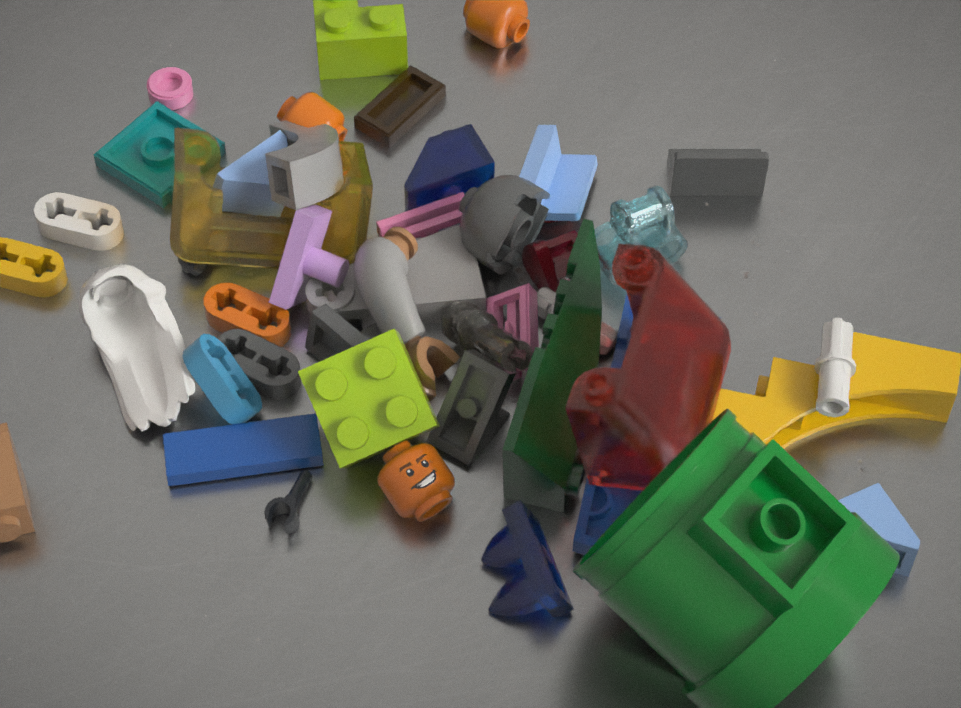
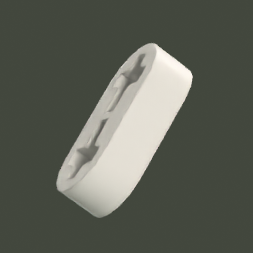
M59 192L47 194L41 197L35 204L34 214L39 232L48 239L96 251L112 249L123 239L124 230L120 212L110 204Z

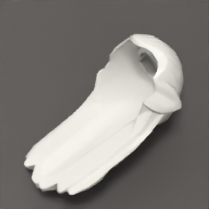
M117 264L97 270L88 277L81 287L79 293L81 319L90 331L92 343H95L112 380L122 415L132 431L136 428L145 431L150 427L151 422L166 427L172 421H176L180 412L181 402L187 403L189 396L195 393L196 381L188 371L182 357L186 347L176 320L165 300V286L151 279L134 266Z

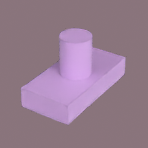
M314 204L295 211L269 303L287 310L305 302V287L311 277L337 288L343 283L349 269V260L321 249L332 214L331 210Z

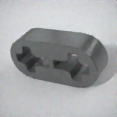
M231 329L217 337L230 353L235 354V360L260 395L272 400H285L299 391L301 387V378L298 374L300 363L291 352L242 329ZM241 350H244L246 353V357L238 353ZM283 370L287 371V377L279 374ZM269 372L278 376L274 380L270 379Z

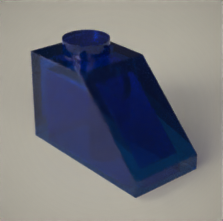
M472 124L447 130L428 138L404 184L405 212L461 192L466 194L470 188H479L485 181L494 178L495 161Z

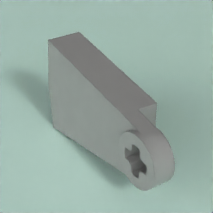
M456 225L416 240L418 251L408 260L409 273L406 277L422 323L432 324L485 319L486 295L476 257L469 253L462 243L460 226ZM354 263L349 265L347 275L338 288L311 277L305 287L306 305L310 313L312 310L327 304L345 320L359 319L362 330L376 323L358 289L353 270ZM332 290L333 294L337 296V300L328 301L323 292Z

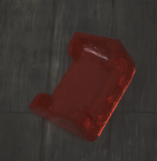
M618 244L612 263V273L617 285L627 291L633 314L630 328L631 338L621 369L608 367L594 368L579 376L572 386L566 405V412L589 485L643 491L675 456L713 420L731 353V339L726 324L658 250L645 245Z

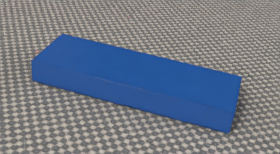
M316 413L163 434L166 477L169 487L324 465Z

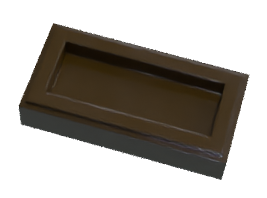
M410 65L354 116V128L390 149L446 96V85Z

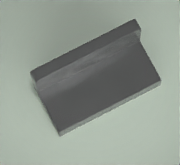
M669 149L667 166L670 196H763L769 166V155L767 152H761V149Z

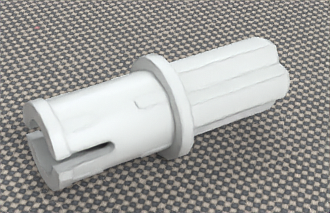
M839 317L824 323L822 328L821 355L816 359L814 369L819 375L816 410L828 417H840L849 412L850 378L856 372V363L852 359L854 328L851 323L844 322Z

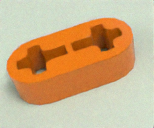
M229 282L219 283L212 286L203 298L208 324L221 333L231 329H242L279 347H283L291 337L288 310L269 303V298ZM231 303H232V304H235V308L228 307V306H229ZM218 306L224 308V310L219 311ZM272 322H276V323H277V327H275V326H273V325H270V324H271ZM260 325L267 326L265 330L260 329Z

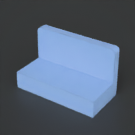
M556 125L537 126L519 177L531 181L550 194V199H542L541 205L549 209L545 221L580 220L598 166L597 156L562 154Z

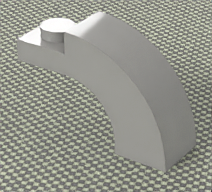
M286 120L269 124L270 137L281 130L287 136L288 147L265 153L272 201L298 210L327 199L342 187L344 177L339 137L335 128L327 124L307 128Z

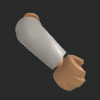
M392 227L386 232L384 237H371L361 245L355 255L354 276L358 289L381 334L392 329H396L399 332L430 402L436 397L434 375L437 378L440 377L458 361L460 356L441 340L426 336L421 338L426 330L419 316L406 277L409 273L408 260L418 251V244L408 230L402 227Z

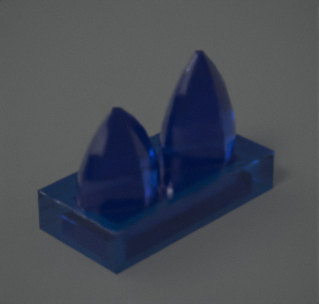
M521 500L502 509L507 524L490 539L481 561L499 568L523 565L524 568L510 577L499 589L488 608L489 612L498 615L516 616L526 615L545 608L554 618H557L574 610L539 520Z

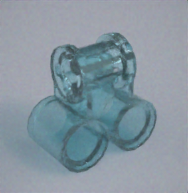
M658 185L647 189L646 195L626 202L620 199L613 202L610 206V221L595 229L600 268L613 285H621L633 280L644 270L648 263L654 268L659 269L675 263L683 256L688 247V241L674 223L675 213L672 202L666 191Z

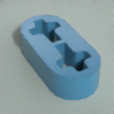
M202 334L183 351L182 357L188 371L216 411L228 423H246L262 409V400L256 388L227 347L219 339L210 334Z

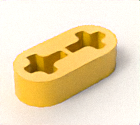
M0 237L1 288L43 298L54 296L64 289L68 278L63 258L58 252L10 238Z

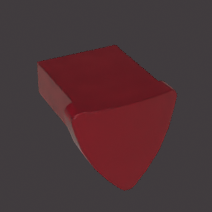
M576 230L548 241L537 240L523 247V265L539 290L542 287H547L556 292L561 279L570 281L569 278H566V268L578 234Z

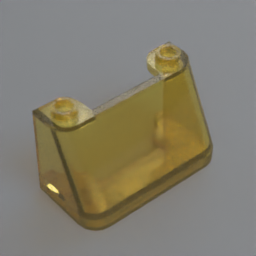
M175 128L170 212V245L174 254L185 262L195 264L279 269L296 210L284 206L280 217L222 211L223 190L213 188L217 173L226 168L220 167L221 154L217 140L211 134L202 130ZM339 141L344 183L335 194L316 203V205L332 211L321 249L349 260L350 265L354 263L356 253L367 240L373 183L364 144Z

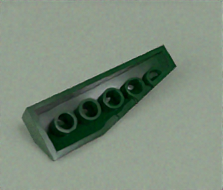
M583 219L566 268V278H569L570 281L560 280L556 291L553 314L548 313L545 320L541 348L535 347L502 449L504 498L563 513L569 494L579 495L585 466L578 463L583 449L592 450L598 428V421L592 420L591 416L598 382L602 297L600 262L594 224L592 220Z

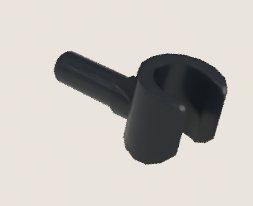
M302 470L285 498H274L266 505L264 514L269 528L272 527L278 515L286 513L289 514L284 524L286 533L291 534L298 529L300 521L296 509L313 477L309 471Z

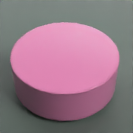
M166 67L152 73L147 80L148 97L152 105L158 101L173 111L185 107L193 98L191 77L180 68Z

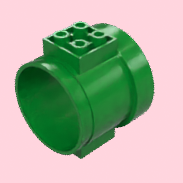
M728 408L689 442L629 504L573 569V573L581 580L585 579L598 591V596L686 680L682 692L698 708H774L831 654L866 614L894 574L900 560V555L856 512H850L774 439L767 444L764 443L754 432L750 433L736 420L737 416Z

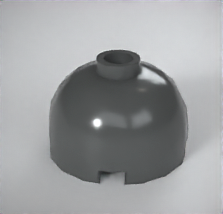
M500 175L485 181L479 188H470L462 198L459 206V211L463 213L460 221L462 243L468 252L476 257L478 262L499 275L509 271L514 265L507 262V260L515 251L522 255L523 247L534 242L539 234L549 210L541 205L542 199H550V194L531 181L517 175Z

